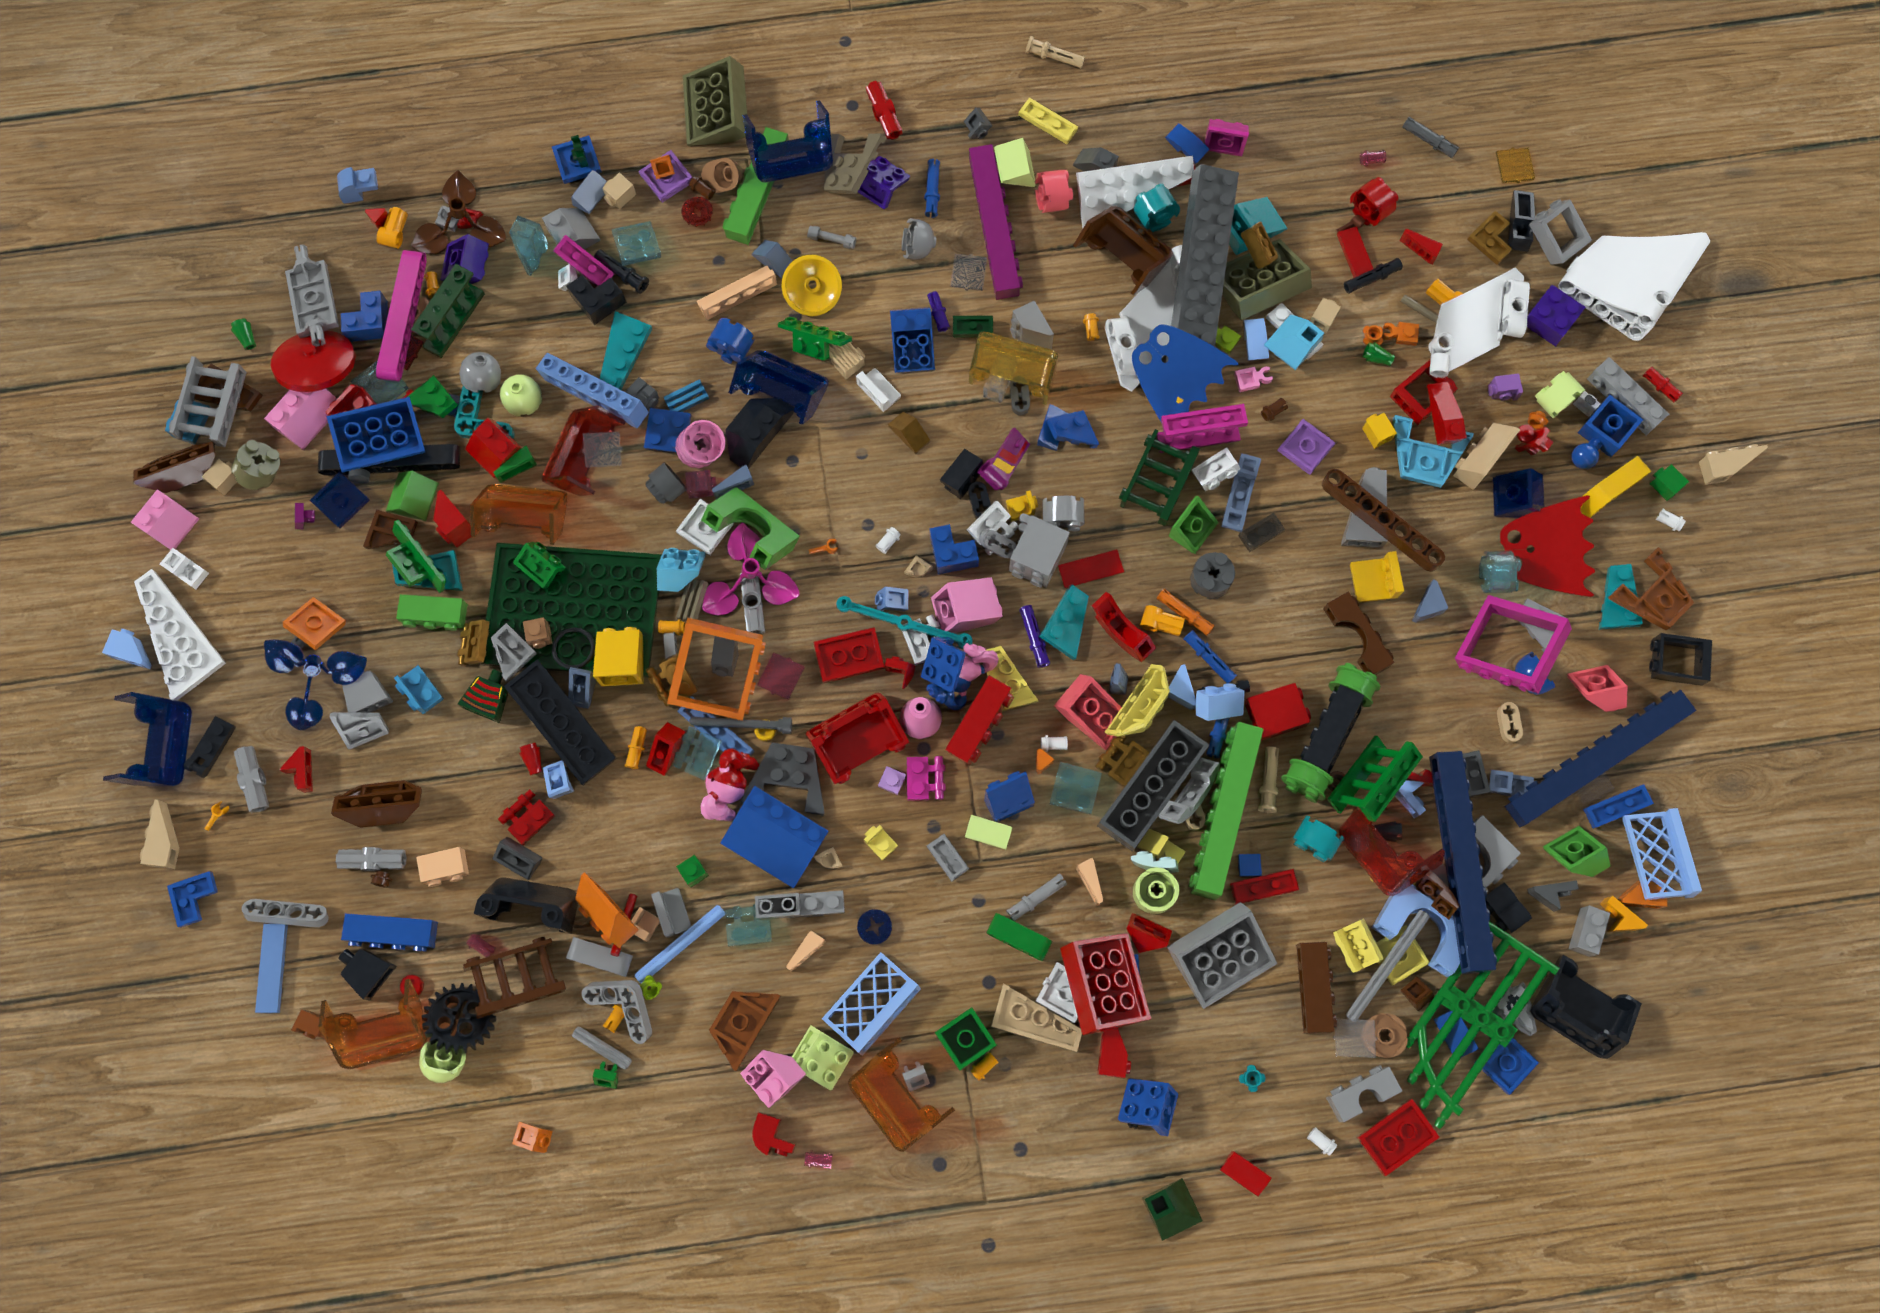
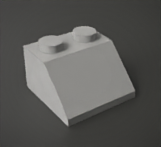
M559 208L542 217L548 232L556 244L560 242L564 235H567L583 249L600 241L599 236L585 214L578 208Z
M1032 301L1013 310L1010 328L1013 338L1018 339L1021 345L1046 352L1051 351L1054 333L1036 302Z

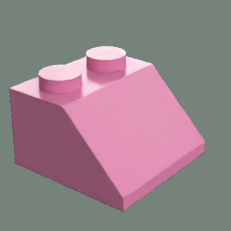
M156 490L131 523L171 550L172 548H177L199 518L159 490Z

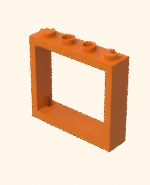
M687 617L667 704L743 721L744 714L748 715L751 702H747L749 694L753 695L756 682H752L754 674L758 675L761 663L757 662L759 654L763 655L766 645L765 642H762L763 635ZM693 631L754 645L739 709L678 695Z

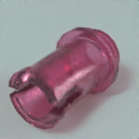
M1365 150L1360 153L1361 165L1368 166L1369 164L1386 162V151L1384 150L1373 152Z
M473 933L466 942L469 949L473 948L485 958L491 956L490 954H493L496 949L495 946L483 940L480 934L476 935Z
M810 1150V1152L805 1153L804 1166H809L808 1169H811V1167L831 1169L833 1154L813 1153V1150Z

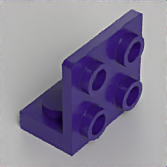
M878 156L875 160L870 161L867 167L869 172L858 193L882 209H885L890 203L893 191L910 179V175L905 173L903 169L890 163L886 158Z

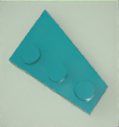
M1631 564L1614 565L1608 568L1604 590V604L1601 609L1602 618L1598 630L1636 627L1643 624L1642 617L1608 598L1621 584H1624L1637 596Z

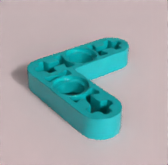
M464 386L462 387L454 423L456 433L462 438L470 439L473 433L472 429L475 431L485 421L477 419L483 390H478V393L472 392V398L474 399L472 400L470 399L471 393ZM471 404L474 406L471 413L463 412L466 405ZM497 422L514 439L515 432L508 423ZM467 424L472 429L466 428L463 432L460 427H464Z

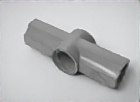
M756 576L754 579L743 578L741 588L746 631L763 634L765 633L759 577ZM750 600L758 601L753 607L747 605Z
M253 746L238 748L234 751L239 771L237 781L240 789L245 794L248 810L251 813L264 811L269 808L264 788L266 778L263 770L259 767L255 749Z
M364 847L362 850L342 849L338 850L336 854L338 869H360L362 871L404 869L407 861L405 850H382V848Z

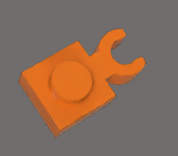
M1399 322L1397 327L1392 323L1384 324L1383 329H1388L1390 333H1384L1382 339L1390 340L1396 338V344L1417 345L1419 324Z

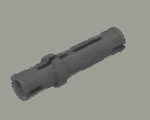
M1408 117L1402 127L1433 146L1434 150L1438 149L1450 158H1453L1459 150V147L1446 140L1445 136L1436 134L1411 117Z

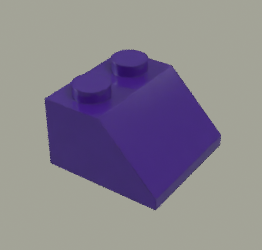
M469 234L448 243L440 280L444 281L454 265L458 264L473 272L474 275L469 281L470 284L481 281L485 275L484 265L489 255L487 251L489 243Z

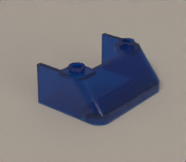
M820 100L816 101L818 120L808 122L803 129L804 138L767 145L765 136L760 132H756L755 126L747 114L743 115L747 148L754 172L761 182H771L826 171L832 166L833 154L829 112Z
M757 350L736 364L728 393L733 394L740 389L742 393L750 396L762 392L774 398H781L788 404L795 406L794 412L800 418L799 424L803 425L813 417L827 390L829 380L822 375L773 354Z
M135 692L115 696V701L135 704L134 715L136 719L142 723L149 724L144 765H131L127 768L125 774L118 773L103 776V781L134 786L171 787L179 785L184 777V763L186 762L192 716L191 707L185 702Z

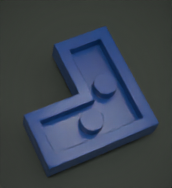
M208 871L167 886L177 927L182 928L202 921L197 900L218 893L213 872Z

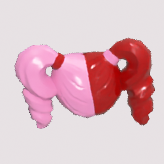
M730 748L724 750L720 755V766L708 773L705 779L708 795L702 800L701 814L709 820H734L736 812L728 808L727 804L740 800L744 795L746 779L740 770L742 768L757 770L759 767V763L754 757Z

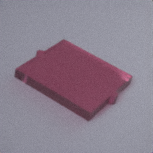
M773 653L757 686L770 691L772 695L777 694L789 700L805 667L793 662L790 657L785 658Z

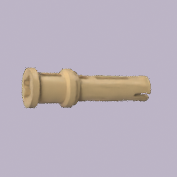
M1030 36L1025 52L1027 54L1031 52L1039 55L1042 59L1049 57L1080 69L1085 59V56L1051 46V43L1048 41L1042 42L1034 39L1033 36Z
M1265 747L1263 785L1259 789L1261 800L1260 806H1258V811L1264 813L1277 812L1275 805L1276 795L1279 794V790L1276 787L1279 748Z

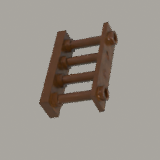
M540 937L532 940L533 944L480 959V956H476L466 960L467 963L463 964L464 972L472 970L480 999L479 1006L475 1007L477 1019L565 992L564 980L558 982V979H555L546 947L552 945L551 938ZM536 950L538 951L546 979L545 986L536 988V985L533 986L524 955ZM516 957L524 985L523 993L517 995L511 992L503 965V960ZM493 963L502 991L501 999L492 1002V999H489L480 968Z

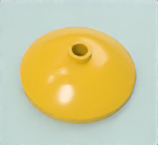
M811 254L798 257L788 265L783 274V296L788 305L800 314L806 316L822 315L830 311L840 298L842 291L840 273L831 261L822 256ZM810 281L816 282L815 288L809 286Z

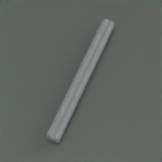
M1419 910L1346 1013L1348 1019L1356 1022L1430 918L1429 914L1425 911Z

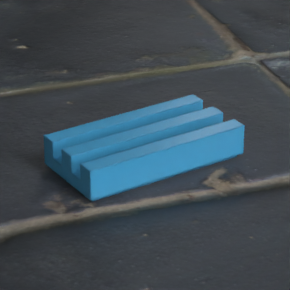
M699 379L663 398L670 411L683 412L708 400L709 396ZM700 393L703 394V395H701V396H699V397H697V398H695V399H693V400H691V401H689V402H687V403H685V404H683V405H681V406H679V407H677V408H675V409L673 408L674 406H676V405H678V404H680V403H682V402H685V401L691 399L692 397H694V396H696V395H698V394H700Z

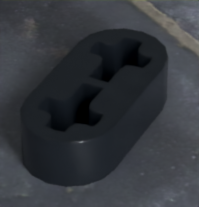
M973 482L968 488V496L973 515L978 519L982 515L981 512H978L979 504L983 505L984 510H987L991 504L986 486L982 482ZM975 488L982 491L980 493L981 499H978L976 493H973Z

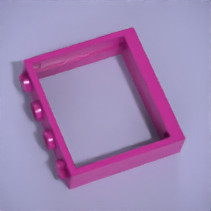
M1488 595L1455 660L1459 668L1464 669L1466 673L1473 672L1479 674L1484 679L1490 680L1492 678L1505 686L1513 685L1524 692L1528 690L1539 694L1572 628L1568 618ZM1492 613L1554 631L1531 677L1470 657Z

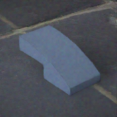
M1491 770L1490 791L1506 796H1513L1517 792H1520L1522 795L1527 791L1525 787L1534 782V777L1514 775L1513 772Z

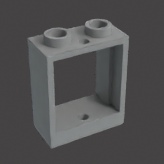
M1559 199L1551 203L1547 211L1538 213L1535 216V220L1529 224L1551 265L1564 263L1592 241L1572 201H1561ZM1560 213L1563 215L1574 236L1573 239L1561 248L1547 225L1549 221Z

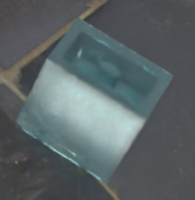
M517 216L509 234L527 275L531 276L534 270H537L542 254L547 251L548 241L539 223Z

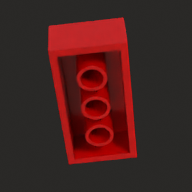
M989 675L945 750L969 766L972 762L976 763L982 753L979 749L982 744L987 745L992 736L990 731L993 725L998 726L1003 718L1001 712L1004 706L1008 708L1014 699L1012 688Z

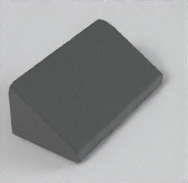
M509 837L499 842L492 858L527 880H530L542 861L541 856Z

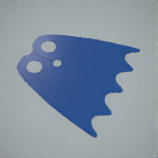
M1165 324L1155 327L1150 333L1149 340L1144 344H1140L1132 353V363L1136 375L1160 421L1161 417L1165 415L1189 412V406L1193 401L1207 402L1205 392L1207 385L1211 383L1224 384L1222 368L1226 365H1238L1236 360L1204 340ZM1162 332L1167 333L1170 338L1169 343L1164 346L1157 342V336ZM1143 351H1148L1152 355V360L1149 364H1142L1140 362L1139 356ZM1164 355L1168 356V362L1166 363L1161 360ZM1177 397H1180L1183 402L1178 404L1176 402Z

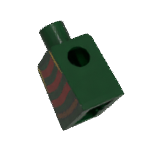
M493 669L488 680L477 676L458 702V705L467 711L500 723L508 697V691L504 686L500 685L503 679L502 672Z

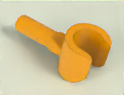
M222 801L211 807L212 816L204 829L209 831L218 817L229 811V806L221 810L220 804Z

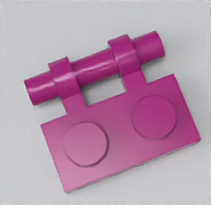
M943 756L934 757L935 765H928V757H907V801L929 800V792H935L936 800L944 799L946 784L943 781V772H945ZM928 773H935V784H929Z

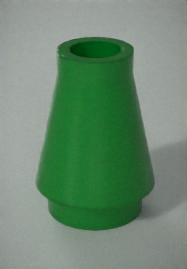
M245 318L232 322L231 331L242 344L244 350L255 348L256 344L251 323Z
M1369 342L1364 349L1362 357L1368 362L1391 366L1395 355L1385 350L1376 342Z

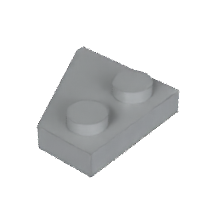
M507 623L491 637L493 647L496 650V657L502 670V676L507 682L537 654Z
M330 713V719L348 750L389 734V729L380 713Z

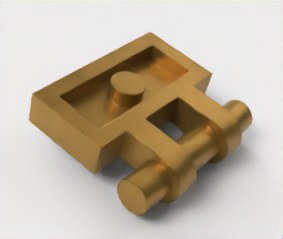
M477 620L464 623L463 631L460 632V639L462 640L461 647L457 653L459 657L458 665L467 666V664L484 663L487 637L489 635V621Z
M679 653L660 661L661 671L656 672L653 666L646 669L650 684L655 686L659 700H662L666 707L671 705L667 704ZM686 666L684 667L678 695L683 697L698 692V688ZM665 677L670 684V687L666 689L661 682V679Z
M1119 736L1116 739H1112L1110 742L1111 746L1105 754L1102 753L1098 758L1099 762L1095 767L1100 771H1103L1106 765L1112 768L1107 776L1125 788L1150 752L1134 741L1127 747L1123 744L1127 737ZM1118 750L1123 754L1116 762L1112 759V757Z

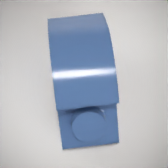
M352 167L343 169L337 175L339 197L344 204L363 201L362 192L378 189L374 168L353 171Z

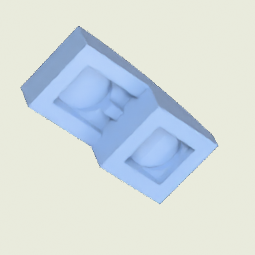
M1264 318L1243 320L1247 360L1269 359V350L1264 346L1268 341Z

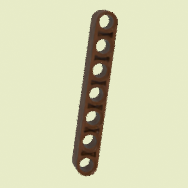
M1339 469L1328 471L1322 481V487L1329 495L1424 570L1433 572L1443 564L1445 554L1438 546ZM1329 478H1334L1338 484L1331 483ZM1345 491L1352 492L1354 497H1349ZM1362 504H1367L1370 510L1364 509ZM1379 517L1385 518L1387 523H1382ZM1395 530L1401 531L1404 536H1398ZM1412 543L1418 544L1420 550H1416ZM1429 556L1434 557L1437 563L1431 562Z

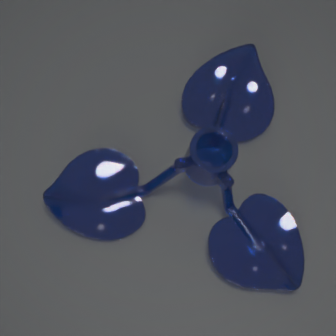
M277 639L265 640L264 642L265 660L271 670L277 673H288L293 670L294 666L298 668L303 666V672L308 676L304 699L299 697L291 698L285 709L287 720L297 730H306L315 726L323 716L321 704L316 700H308L312 677L319 675L321 669H323L326 674H332L334 683L348 685L355 682L362 675L367 663V657L347 651H338L330 655L326 668L325 663L317 655H309L303 659L304 653L302 649L294 643Z

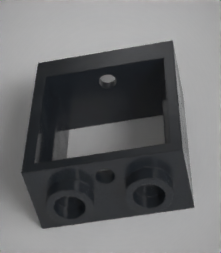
M1660 633L1652 639L1650 643L1652 659L1649 663L1651 679L1700 686L1711 681L1712 640ZM1664 645L1695 649L1694 675L1662 671Z

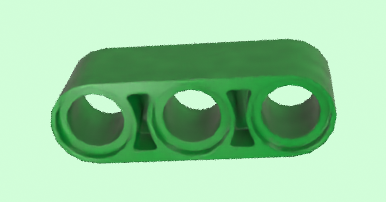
M995 913L986 931L991 937L1040 961L1044 960L1053 942L1047 937L998 913Z

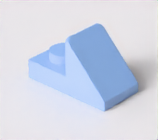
M562 760L543 767L549 798L556 799L574 792L568 778L566 765Z
M1406 780L1395 794V797L1415 819L1426 809L1423 807V801L1412 793L1424 782Z

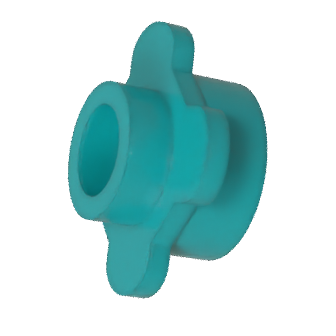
M1248 1065L1246 1072L1239 1076V1082L1244 1083L1250 1092H1256L1258 1086L1266 1080L1265 1075L1256 1070L1254 1065Z

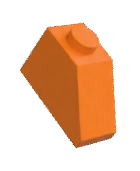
M1640 880L1636 881L1617 899L1625 906L1654 909L1667 907V898L1645 900ZM1650 881L1648 884L1650 893H1659L1662 888L1653 881Z

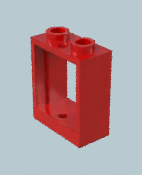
M1430 360L1398 385L1390 395V398L1413 419L1417 426L1429 417L1432 412L1431 406L1424 409L1406 390L1410 384L1426 372L1435 383L1448 382L1453 395L1458 390L1451 378L1447 376L1445 378H1436L1429 374Z

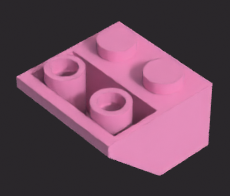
M766 1050L761 1051L740 1073L768 1108L783 1098L806 1075L791 1056Z

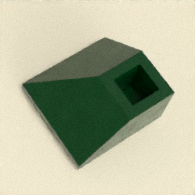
M1183 1178L1142 1197L1162 1241L1203 1221Z

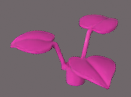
M744 523L735 528L727 545L729 556L733 560L740 561L744 559L742 574L731 590L724 582H714L707 587L702 610L708 614L726 615L735 610L739 599L733 592L737 589L743 578L754 579L758 576L762 583L765 584L762 588V595L770 604L782 605L799 597L797 585L784 572L771 571L768 574L767 580L764 579L762 572L759 571V562L754 558H749L756 542L760 538Z

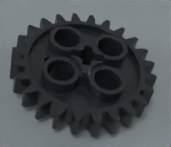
M453 983L449 991L446 987H443V994L435 992L436 1000L429 998L430 1006H424V1012L427 1013L422 1015V1021H424L422 1027L423 1030H427L425 1037H431V1045L437 1043V1050L445 1046L447 1054L451 1048L454 1049L455 1055L458 1054L459 1049H463L464 1053L467 1054L468 1047L475 1051L476 1043L484 1045L483 1037L490 1039L489 1031L495 1029L494 1024H492L496 1022L495 1015L492 1014L477 1019L476 1014L469 1013V1010L478 1007L480 1002L477 989L473 991V984H470L466 989L464 984L461 983L460 987L456 989ZM464 1001H467V1003H466V1005H465V1007L463 1008V1011H462V1005H463ZM450 1003L458 1004L455 1008L447 1007ZM461 1011H462V1013H463V1018H460V1019H459V1017H460V1015H461ZM456 1019H459L457 1031L454 1036H451L456 1028ZM442 1023L450 1024V1026L445 1029L439 1027ZM466 1028L472 1030L469 1034L461 1033Z

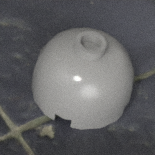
M910 218L907 223H910L909 227L904 228L902 251L906 250V255H903V257L919 260L925 258L932 248H935L936 236H934L933 230L928 223Z
M475 352L468 355L461 363L460 380L466 389L478 393V390H485L486 393L496 389L500 384V365L492 355L484 352Z

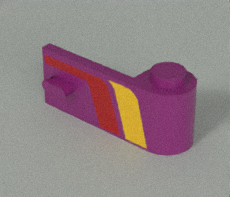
M1015 427L1012 428L995 457L984 462L979 468L978 473L994 490H1003L1009 484V478L1029 448L1030 443Z

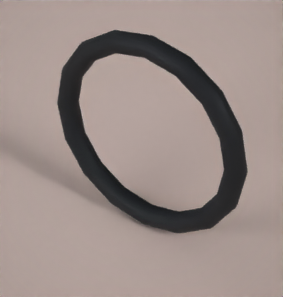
M572 627L565 629L553 641V658L559 666L565 669H570V667L583 668L592 660L595 654L594 639L589 632L581 628ZM570 632L584 634L591 644L588 658L578 665L563 663L558 658L556 652L557 643L560 638Z

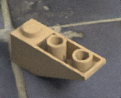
M1752 444L1745 447V449L1734 447L1721 453L1718 451L1706 453L1705 457L1699 461L1705 485L1727 481L1766 450L1768 446Z
M155 799L154 804L150 808L149 814L151 818L149 826L145 830L146 840L140 852V864L150 867L175 869L180 849L167 803Z

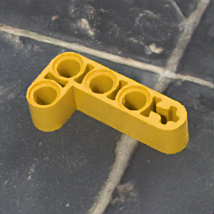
M1636 456L1583 495H1589L1590 498L1581 506V513L1591 518L1604 506L1634 486L1652 471L1639 456Z

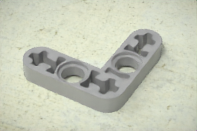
M633 980L592 982L582 990V998L589 1005L621 1004L629 1035L635 1043L643 1044L652 1036V1028L641 987L637 982ZM608 988L615 992V997L609 995ZM631 1008L638 1010L639 1017L632 1013Z

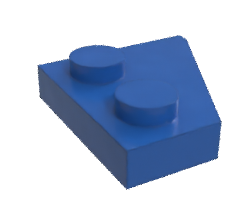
M1084 410L1052 417L1047 421L1055 440L1068 441L1076 445L1084 443L1090 445V448L1093 449L1099 445Z

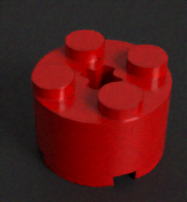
M1377 177L1352 193L1350 204H1354L1355 208L1352 210L1354 215H1360L1365 220V225L1373 224V226H1376L1396 210V202L1399 200V197L1395 191H1392L1385 184L1381 177Z

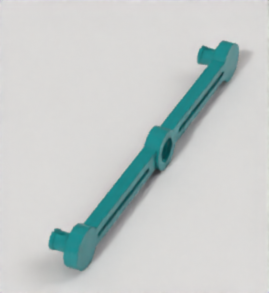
M847 596L838 598L836 603L837 609L841 612L852 611L895 624L901 631L911 629L934 637H949L961 649H963L965 644L971 645L973 642L972 637L967 633L954 634L912 621L908 615L896 616L852 602ZM907 620L908 624L903 626L901 621Z

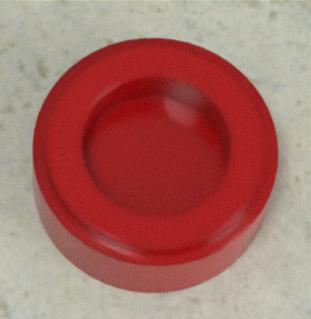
M408 975L400 983V991L406 997H417L424 989L423 980L416 975Z

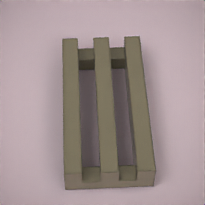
M694 579V581L692 580L685 586L676 616L677 619L686 621L687 617L698 619L708 586L706 581Z

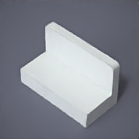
M876 368L866 375L861 371L856 376L857 385L883 412L901 398V394Z

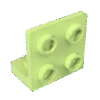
M810 1025L792 1058L806 1073L805 1076L832 1090L853 1056L854 1051Z

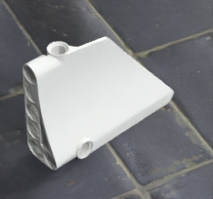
M1703 232L1657 237L1601 236L1583 254L1573 260L1558 286L1561 291L1585 306L1587 310L1628 338L1639 341L1654 327L1665 308L1672 302L1709 245L1710 239Z

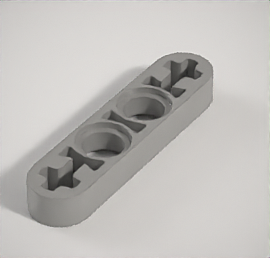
M250 899L242 906L245 919L252 922L321 927L329 920L326 908L321 905ZM280 909L277 915H269L271 910ZM295 911L302 912L299 917H290V915Z

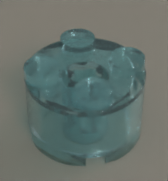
M1485 551L1484 554L1486 556H1481L1479 565V579H1484V585H1480L1484 593H1512L1513 591H1518L1517 571L1521 569L1520 559H1516L1512 551Z

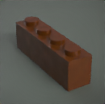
M1327 942L1299 943L1296 945L1303 1034L1334 1032V1028L1337 1027L1336 1014H1333L1332 1005H1335V994L1331 992L1330 983H1333L1332 969H1329L1328 962L1331 960V949L1327 947Z

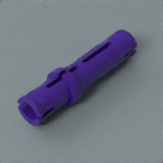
M1032 605L1023 606L1019 611L1031 645L1029 647L1033 651L1037 667L1049 666L1051 663L1045 648L1046 642L1039 637L1041 634Z

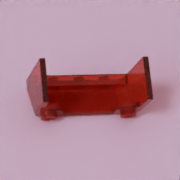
M599 405L575 409L566 421L542 475V482L578 496L594 495L595 491L591 489L590 478L586 477L591 467V464L587 466L589 463L586 461V455L588 459L595 457V453L598 450V447L593 445L591 439L599 436L602 442L601 437L603 434L606 441L604 433L614 436L612 433H615V426L625 425L626 421ZM587 434L593 436L591 438L586 439L588 436ZM589 440L595 451L594 455L592 453V456L586 444Z
M1359 807L1356 808L1339 829V837L1341 835L1344 837L1342 843L1379 889L1389 896L1397 895L1423 878L1430 870H1435L1443 863L1445 854L1443 849H1440L1425 860L1415 851H1406L1398 856L1373 826V821H1369Z

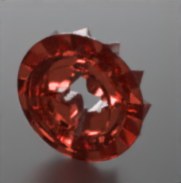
M696 196L689 198L681 209L683 220L688 225L691 224L695 227L698 225L705 226L706 222L711 221L713 214L712 204L704 197ZM694 207L701 211V217L694 214Z

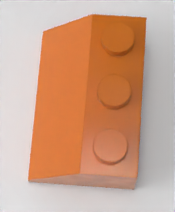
M584 872L581 875L575 898L580 905L578 910L586 918L590 917L592 919L589 923L598 932L600 930L603 932L601 937L609 945L614 943L620 948L639 929L606 891Z

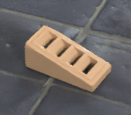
M1090 858L1079 864L1076 870L1095 905L1098 906L1102 904L1103 896L1094 860Z
M810 931L786 968L791 972L822 947L826 941L813 931Z

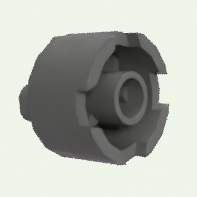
M1213 552L1201 556L1195 563L1190 576L1192 588L1197 594L1199 593L1207 597V599L1220 598L1226 594L1234 581V565L1227 555L1223 553Z

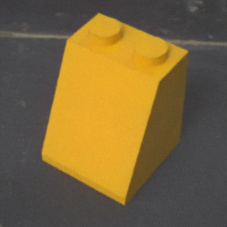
M626 627L621 631L606 628L603 629V632H597L593 677L601 686L644 684L643 634L637 628Z

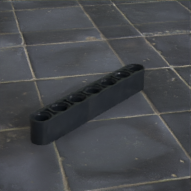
M455 444L424 445L425 453L363 467L362 469L369 471L370 474L455 470L460 468V446ZM321 450L318 452L319 474L326 476L349 474V471L341 472L336 450Z

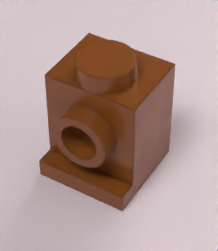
M301 1009L291 1031L303 1033L302 1035L311 1039L316 1037L325 1039L331 1031L330 1025L332 1021L309 1010Z

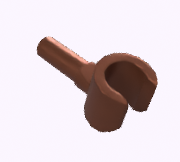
M1355 215L1350 222L1336 229L1338 233L1352 226L1357 227L1359 230L1364 225L1365 220L1360 215Z

